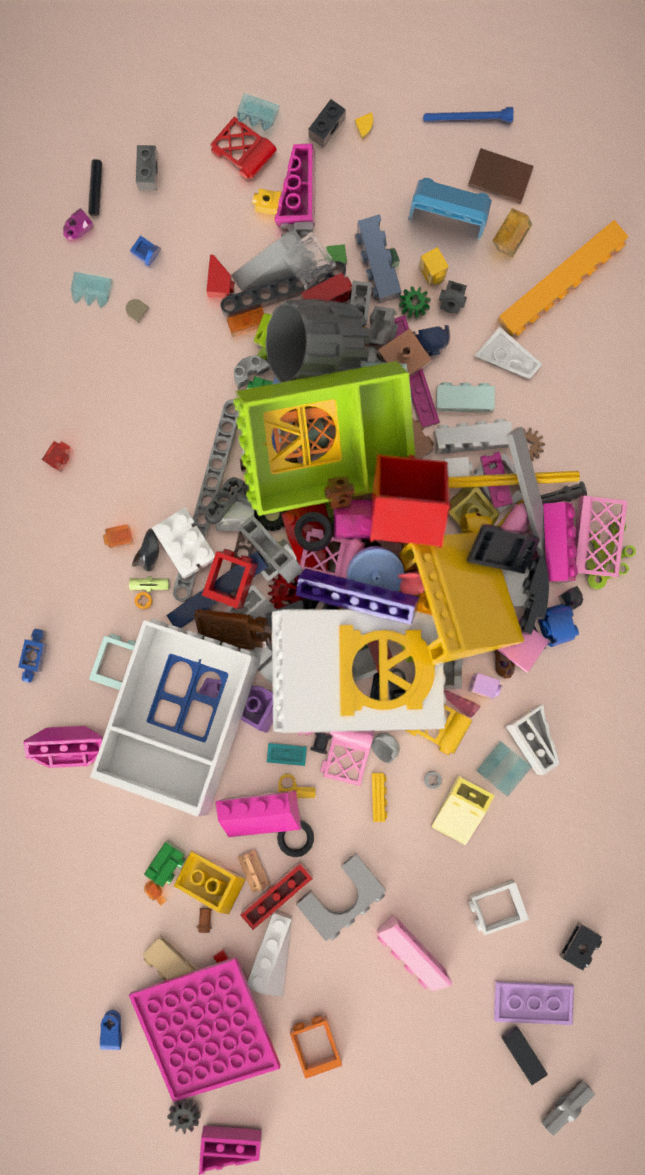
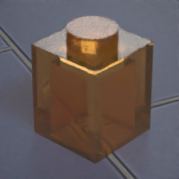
M128 524L105 529L106 534H103L105 546L108 545L110 549L134 545L131 529Z

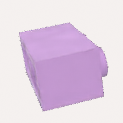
M473 673L468 691L494 699L495 696H499L502 685L499 684L500 680L480 673Z

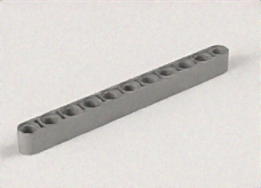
M233 399L226 401L223 406L193 520L196 523L195 526L200 529L206 540L211 524L208 522L199 524L198 517L205 515V508L207 506L203 505V499L207 496L213 499L222 486L237 431L236 417H239L238 410L234 414L227 412L230 406H234ZM225 424H231L233 426L230 432H224L222 430ZM220 442L228 444L227 448L223 451L217 448ZM216 460L223 462L222 467L219 469H215L212 466ZM209 479H217V485L209 487L207 485ZM178 571L173 589V596L176 600L186 602L191 598L198 571L189 580H185ZM185 588L187 590L185 598L178 597L179 589Z

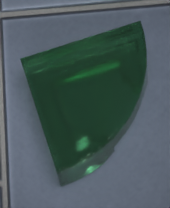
M394 247L390 248L392 256L391 267H397L400 262L398 254Z

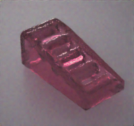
M444 690L446 699L469 718H472L481 707L477 703Z

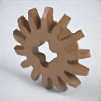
M523 428L525 438L529 442H533L529 453L531 461H534V455L537 458L540 457L538 451L544 452L540 446L545 445V443L539 441L543 436L537 437L536 435L539 432L537 430L532 434V428H529L528 433H526Z

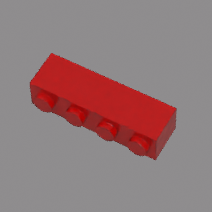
M299 861L243 909L240 916L254 930L313 879V875Z

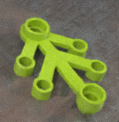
M615 521L609 525L612 535L619 531L616 529L617 523ZM590 540L595 550L600 547L596 540ZM613 540L605 547L610 555L615 547ZM631 545L624 547L621 551V559L634 556L636 553L635 547ZM627 548H631V555L627 554ZM603 549L596 553L600 563L608 557ZM592 557L586 561L589 570L596 567ZM607 561L602 565L603 568L606 570L607 565L612 563V561ZM620 563V566L625 567V571L621 572L619 570V574L624 575L629 571V567L625 563ZM614 569L609 570L607 572L613 573ZM589 574L587 580L592 588L601 589L606 585L607 579L612 577ZM596 576L601 578L599 583L595 581Z

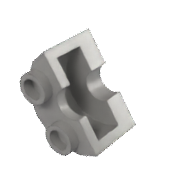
M374 306L373 312L370 315V323L372 325L369 329L370 342L368 343L386 345L395 338L398 324H395L394 315H397L394 308Z
M257 355L243 358L234 369V380L237 388L240 389L248 384L250 375L256 374L260 376L270 370L269 364Z
M463 658L445 662L443 665V673L446 679L443 689H462Z

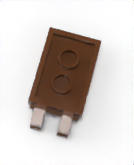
M196 609L194 612L198 634L203 635V640L206 636L221 641V646L222 643L248 650H254L255 647L267 648L268 642L272 640L271 634L264 632V626H268V619L258 616L253 618L247 614Z

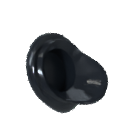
M152 528L147 530L142 546L132 562L133 567L141 565L148 572L155 568L159 556L158 538Z

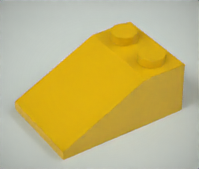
M191 851L174 887L218 913L229 915L246 879Z

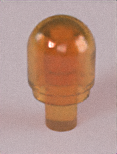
M153 880L146 882L144 892L152 901L156 900L162 906L166 902V899L162 896V888Z

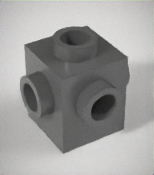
M449 280L446 290H441L439 301H442L440 309L448 313L458 314L460 307L464 308L467 297L464 296L467 285Z

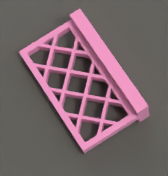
M579 496L575 526L576 536L574 537V543L577 548L575 565L578 568V573L618 577L627 510L626 500ZM593 501L600 502L604 507L598 514L592 509ZM615 503L622 504L621 513L615 517L609 508ZM607 510L613 519L604 525L599 516ZM596 519L602 528L593 533L590 529V523ZM615 521L619 526V531L612 535L607 527ZM605 530L610 539L602 544L596 536ZM594 538L600 547L591 552L588 549V542ZM613 540L617 547L616 551L610 555L605 546ZM603 549L608 557L599 563L594 555ZM592 557L597 566L592 570H585L586 561ZM611 560L614 564V572H606L602 565Z

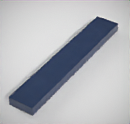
M259 551L249 556L253 558L252 562L258 564L254 577L269 567ZM241 565L233 567L216 580L214 589L227 594L233 593L239 588L246 567ZM201 590L166 616L173 626L183 628L195 619L194 612L196 609L209 610L218 601L202 596L203 590Z

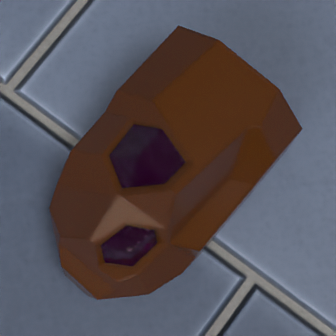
M493 650L495 671L504 679L511 678L514 674L515 664L498 650Z

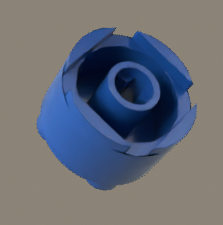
M561 603L548 607L545 618L538 619L542 636L546 639L548 638L550 641L548 645L550 647L575 639V636L579 635L578 627L572 619L573 610L570 606L566 607Z

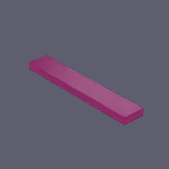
M405 315L395 318V324H398L396 338L407 331L409 326ZM422 369L411 376L409 382L412 402L418 420L423 428L439 424L440 421Z

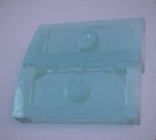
M500 741L477 769V772L508 797L532 766Z

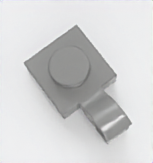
M313 221L294 222V224L282 223L281 229H287L288 233L295 229L300 238H306L313 235Z

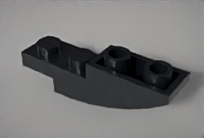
M543 556L531 559L528 565V570H530L528 577L524 579L522 588H524L522 594L529 596L524 603V615L519 620L523 635H531L536 619L545 618L549 598V577Z

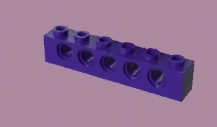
M306 568L298 578L296 596L410 625L416 616L420 598Z

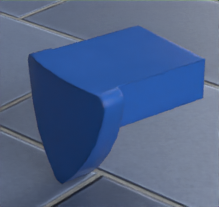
M140 235L130 249V253L144 261L145 265L149 267L157 258L161 248Z

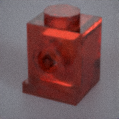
M53 441L41 460L57 471L62 472L63 469L60 467L69 460L70 455L68 454L71 447L62 441L60 443Z

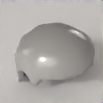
M380 733L374 738L371 748L380 760L385 763H391L399 755L400 745L394 736L388 733Z

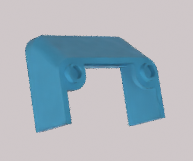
M423 178L418 180L408 219L412 220L415 208L479 225L480 229L477 238L481 239L492 200L485 193L476 194L436 183L430 178Z

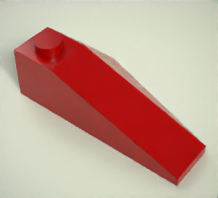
M325 504L295 508L282 514L285 532L299 565L301 564L304 549L298 544L295 537L294 528L296 522L302 515L309 512L321 513L329 520ZM316 521L305 524L302 529V536L305 540L307 531L311 532L312 528L322 530L323 535L325 534L324 526ZM310 536L309 542L320 541L319 538ZM325 548L315 552L320 562L327 559ZM313 554L306 558L304 567L313 568L319 564ZM328 561L322 564L326 571L328 569Z

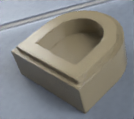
M132 299L126 305L128 316L138 323L149 309L148 305L138 299Z

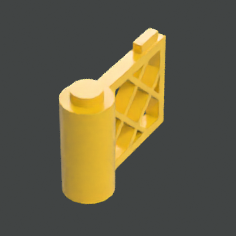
M444 705V709L451 713L446 720L444 729H439L436 739L428 735L427 729H425V733L420 730L405 731L413 736H416L418 733L439 745V750L449 756L450 753L454 754L473 720Z

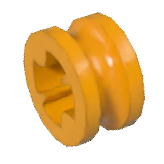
M140 592L136 595L134 602L138 608L148 609L151 607L153 599L150 594ZM143 595H146L145 598L149 599L145 606H142V603L139 604V600L142 599Z

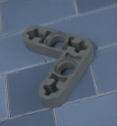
M236 477L229 478L205 508V520L210 524L219 523L236 500L252 507L251 502H248L245 496L246 491L249 490L248 484ZM225 497L229 499V502L222 504L219 502V499Z

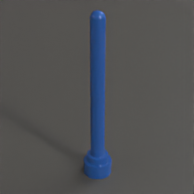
M505 107L501 111L425 113L423 120L501 119L505 123H513L514 110L513 107Z

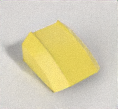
M463 487L449 501L448 516L460 529L461 514L479 512L483 516H489L493 521V525L500 515L496 509H493V505L478 487Z

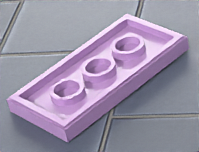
M495 981L494 1021L573 1025L574 985Z

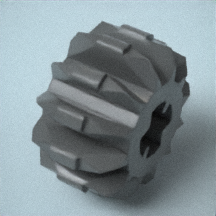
M185 1098L182 1099V1103L176 1101L174 1102L175 1106H170L169 1111L171 1113L167 1115V1119L171 1120L169 1123L170 1127L176 1125L175 1132L182 1129V1133L186 1134L187 1129L192 1132L194 1126L199 1125L198 1119L201 1117V1113L197 1112L199 1110L198 1105L192 1106L193 1100H190L188 1104ZM184 1113L187 1114L185 1118L181 1117Z

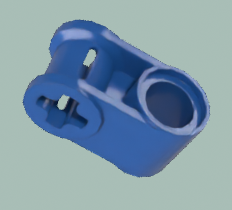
M109 1010L101 1020L100 1050H121V1015L116 1010Z

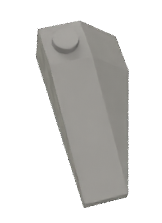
M294 229L279 238L231 275L240 290L245 291L313 269L315 265L305 244Z

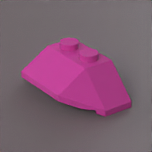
M86 726L48 727L25 739L23 744L27 759L34 760L48 768L89 766L96 760L103 739L101 735Z

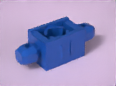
M40 629L33 630L32 640L25 639L18 666V668L25 669V672H22V681L31 683L35 676L33 672H41L47 644L41 643L44 631ZM30 645L40 647V649L30 648ZM32 650L37 653V658L34 661L29 659V653ZM26 662H28V663H36V666L30 665V664H26Z

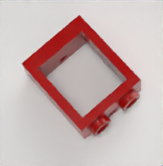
M341 272L302 292L301 300L320 299L346 302L350 300L352 283L348 276L344 277Z
M224 548L223 551H216L202 596L236 609L243 608L258 564L252 562L253 558L245 555L238 557L234 551ZM223 559L246 567L236 597L214 589Z

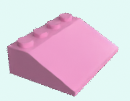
M394 914L377 929L378 940L384 946L388 944L392 948V955L397 960L402 959L406 963L404 967L410 974L415 973L419 977L418 982L425 989L429 987L431 991L453 984L448 971Z

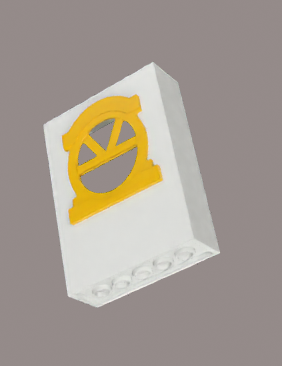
M279 610L272 612L273 732L444 729L446 724V714L444 713L446 696L443 685L446 679L443 673V665L445 663L433 665L427 646L439 638L433 616L417 612L410 625L355 610ZM378 639L380 701L364 695L357 688L352 676V663L357 652L367 643ZM387 640L396 641L405 647V650L387 660ZM412 656L415 663L413 683L410 684L388 671V669L407 657ZM388 680L405 689L406 692L394 700H388Z

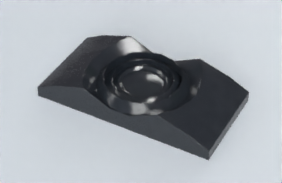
M482 524L466 561L525 574L540 539L518 530H508L492 524Z

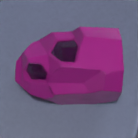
M80 208L66 220L63 227V235L66 239L75 240L84 236L94 225Z

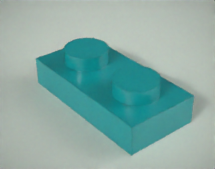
M268 743L267 762L305 766L307 746Z

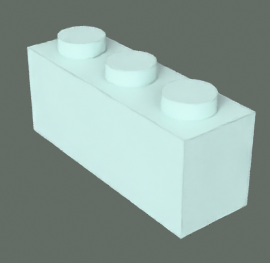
M443 382L436 387V411L493 412L495 409V386H490L489 383H480L478 386H471V383H460L458 386L452 385L450 382Z

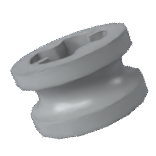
M430 771L424 776V782L430 789H436L441 785L442 778L436 771ZM430 775H432V777L436 775V780L438 781L437 784L434 785V783H432V785H430V780L428 779V777Z

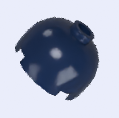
M444 325L445 329L443 330L442 327L437 326L418 330L419 334L413 331L426 353H429V356L439 355L440 350L448 346L450 342L449 325Z

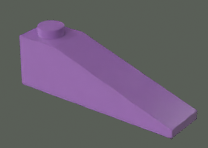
M206 678L198 693L216 698L221 688V680ZM252 686L241 720L260 731L268 733L273 723V693L264 687Z

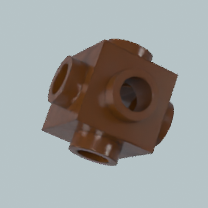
M347 476L328 479L324 492L331 509L351 505L354 486L349 482Z

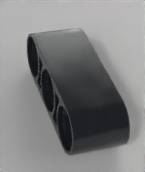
M518 1026L501 1036L531 1085L548 1076V1073Z

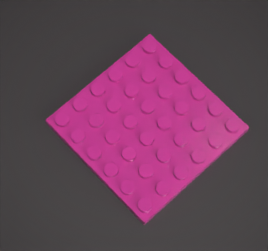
M237 957L132 991L129 994L131 1003L173 1102L272 1072L281 1067Z

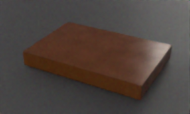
M480 148L468 185L521 203L534 166Z

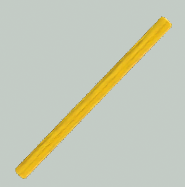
M579 471L535 473L537 484L578 482L580 480ZM517 474L448 477L449 488L519 485Z

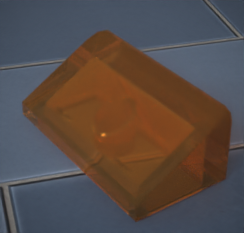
M262 307L227 318L232 337L258 329L264 315Z

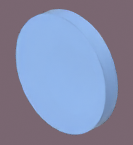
M378 546L369 547L358 552L351 559L347 568V579L394 591H399L402 580L398 575L404 574L403 565L398 556L391 550Z

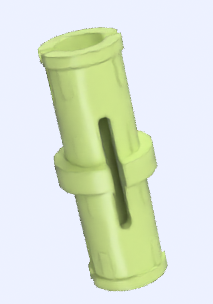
M147 576V578H130L129 587L130 590H147V592L152 590H169V578H152L151 576Z

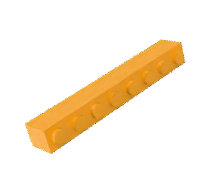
M613 220L498 317L497 322L511 337L515 334L519 336L526 330L525 326L531 322L533 324L541 317L539 315L544 310L548 312L555 306L554 302L558 298L560 300L565 298L570 293L568 290L572 286L574 288L578 287L584 281L582 279L587 274L591 276L598 269L597 265L601 262L603 264L608 262L613 257L611 254L615 250L617 252L621 251L627 245L625 242L629 236Z

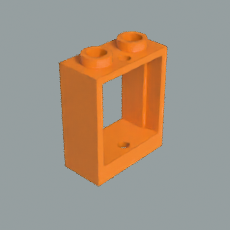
M322 1015L313 1017L310 1022H298L292 1026L293 1028H290V1036L305 1079L342 1066V1058L327 1016L322 1017ZM324 1025L334 1055L307 1064L297 1034Z

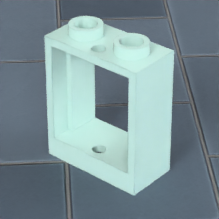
M111 633L110 636H104L89 680L120 690L122 681L98 674L109 642L130 650H134L136 642L128 640V643L120 641V636Z

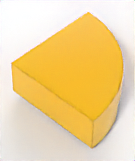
M372 112L355 119V124L361 138L366 137L372 129Z

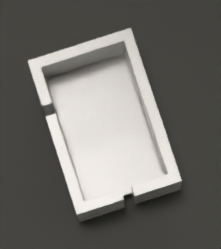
M186 508L181 509L152 527L184 579L200 570L196 566L197 564L204 568L212 563L215 557V553L200 529L195 526L196 523Z

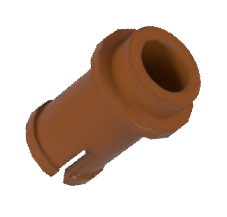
M199 908V925L196 928H198L200 933H210V929H212V926H210L212 909Z

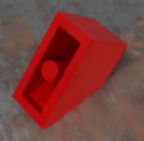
M210 254L207 296L216 298L230 296L231 293H234L235 282L232 281L230 273L215 255Z

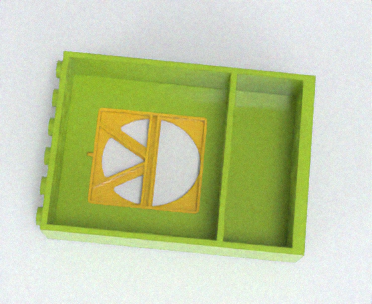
M397 361L235 391L236 398H233L235 410H238L239 417H236L238 429H241L242 435L239 436L240 447L244 450V454H241V459L247 471L244 473L245 483L249 486L246 494L248 502H251L252 509H255L259 516L329 502L324 492L329 478L347 476L349 482L354 486V495L352 497L372 493L377 454L407 458L409 455L415 456L409 372ZM305 406H313L326 411L332 417L336 427V435L331 448L314 461H311ZM292 409H297L299 427L280 421V418ZM274 428L299 435L297 439L281 452L276 453L272 444ZM301 445L303 463L286 461L285 457Z

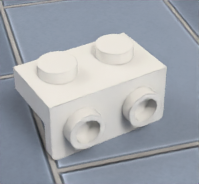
M367 645L363 646L354 657L352 663L354 683L362 678H369L378 672Z

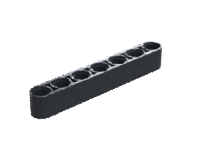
M335 261L227 296L221 301L222 313L228 318H233L301 296L302 292L336 276L333 274L335 269H340L344 277H346V266L340 261ZM323 275L325 279L323 281H317L315 280V276ZM302 280L307 284L304 287H299L297 282ZM282 286L289 289L286 293L279 292V288ZM264 292L271 294L268 299L261 298V294ZM251 298L253 301L251 304L245 305L243 300ZM233 304L235 307L233 310L227 311L225 306Z

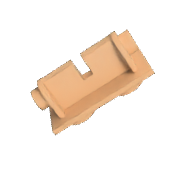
M255 849L237 857L252 893L260 892L265 887L270 886Z

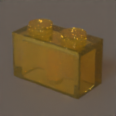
M513 208L510 210L492 240L497 250L511 257L515 255L532 226L528 215Z

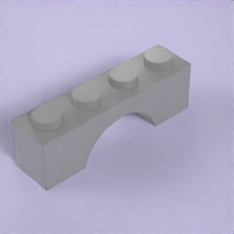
M253 515L238 528L288 583L303 571L298 562L271 536Z

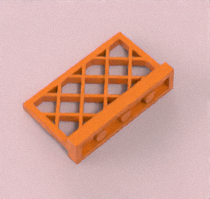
M306 406V422L309 424L307 431L309 432L311 427L320 432L314 442L309 439L311 443L309 447L310 455L328 452L334 442L335 435L333 438H330L324 432L330 424L335 426V423L332 422V417L330 420L327 418L330 415L326 411L317 407ZM295 408L285 413L280 418V421L288 424L294 422L293 425L296 426L298 424L297 409ZM323 417L328 422L321 431L314 426V423L318 418ZM278 428L273 429L276 453L281 452L280 447L285 441L288 444L291 443L287 440L290 432H287L283 437L278 433ZM322 435L330 440L325 448H321L316 444ZM296 448L299 452H291L285 459L303 456L302 450Z

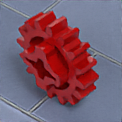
M280 573L278 574V579L272 578L274 584L268 586L272 591L267 594L272 596L269 601L275 603L274 608L279 609L300 600L303 602L304 597L296 596L300 575L293 579L295 583H288ZM281 601H286L289 604H283Z

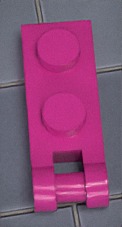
M495 452L491 456H480L484 475L505 474L500 452ZM495 463L496 468L490 469L489 464ZM508 485L487 486L493 509L513 504Z

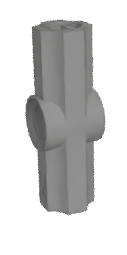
M582 1080L568 1095H563L556 1102L555 1108L541 1123L554 1136L568 1121H574L580 1115L581 1108L596 1094Z

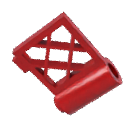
M235 116L210 144L212 147L211 151L219 158L223 155L240 168L239 173L246 179H253L277 151V148L270 140L261 137ZM237 124L241 127V133L231 134V128ZM253 136L256 139L253 144L245 145L244 137ZM242 138V145L232 147L231 139ZM229 139V147L221 148L218 146L221 140ZM243 150L241 158L236 160L232 155V151Z

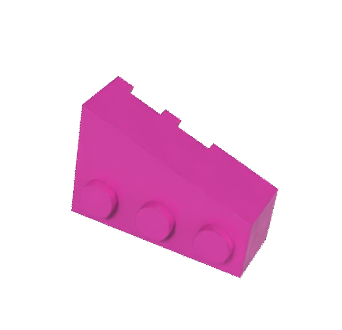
M203 1126L199 1175L213 1169L222 1170L223 1167L234 1164L238 1166L259 1161L262 1130Z

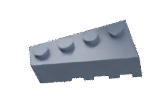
M380 214L359 220L357 223V234H354L357 245H361L362 252H360L362 262L367 264L366 275L368 281L372 280L373 287L371 291L374 299H378V303L399 298L401 295L395 267H391V252L385 248L387 246L385 231H380V222L382 221Z

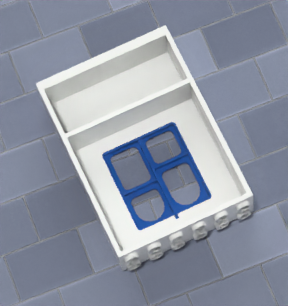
M151 618L150 622L144 620L90 777L198 817L209 815L261 659L256 658V653L244 649H240V652H238L239 647L222 643L221 646V641L206 636L203 640V635L188 630L185 634V629ZM180 661L186 662L192 669V677L184 697L164 691L171 667ZM205 672H215L221 679V688L216 698L205 696L196 691L198 681ZM162 699L178 704L181 707L174 727L154 720L158 704ZM194 700L213 707L203 737L183 730L191 702Z

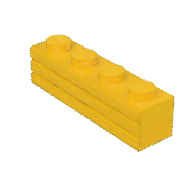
M372 772L373 822H385V819H388L387 811H385V807H387V799H385L387 787H384L387 777L384 775V772Z

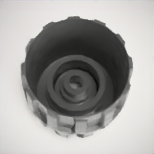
M305 299L282 302L280 306L275 308L268 322L265 342L268 364L275 378L280 382H287L362 368L360 365L361 361H368L369 350L364 348V343L370 342L369 329L363 328L367 323L363 313L358 311V308L353 304L338 301Z

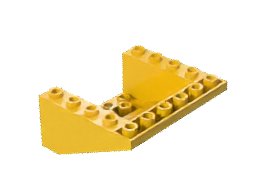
M478 532L444 535L442 548L433 545L409 543L399 553L404 572L419 569L439 638L427 646L433 665L524 642L502 569L466 561Z

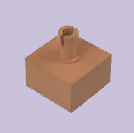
M408 329L378 349L377 356L382 363L397 361L398 363L407 364L409 378L431 362L430 357L411 329Z

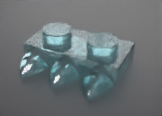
M244 93L237 111L238 121L242 122L249 117L252 127L261 121L262 128L265 131L274 125L279 105Z
M74 272L71 285L73 301L75 303L79 302L84 294V299L88 306L97 297L99 307H104L109 300L112 279Z

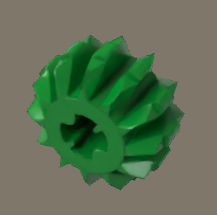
M414 286L410 287V292L405 289L403 291L404 295L399 297V300L402 302L398 306L403 308L401 313L405 314L408 312V318H411L412 314H414L415 319L419 318V314L425 316V310L430 309L428 303H430L431 299L426 297L428 292L424 291L421 293V287H418L417 291H415ZM413 300H417L416 306L412 305Z

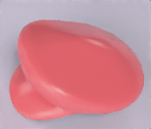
M419 569L407 574L398 575L402 580L400 583V591L402 593L418 595L425 592Z

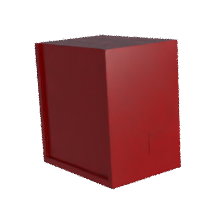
M377 454L371 498L370 541L383 540L433 545L442 548L450 506L448 462L417 459L414 455H409L407 458Z

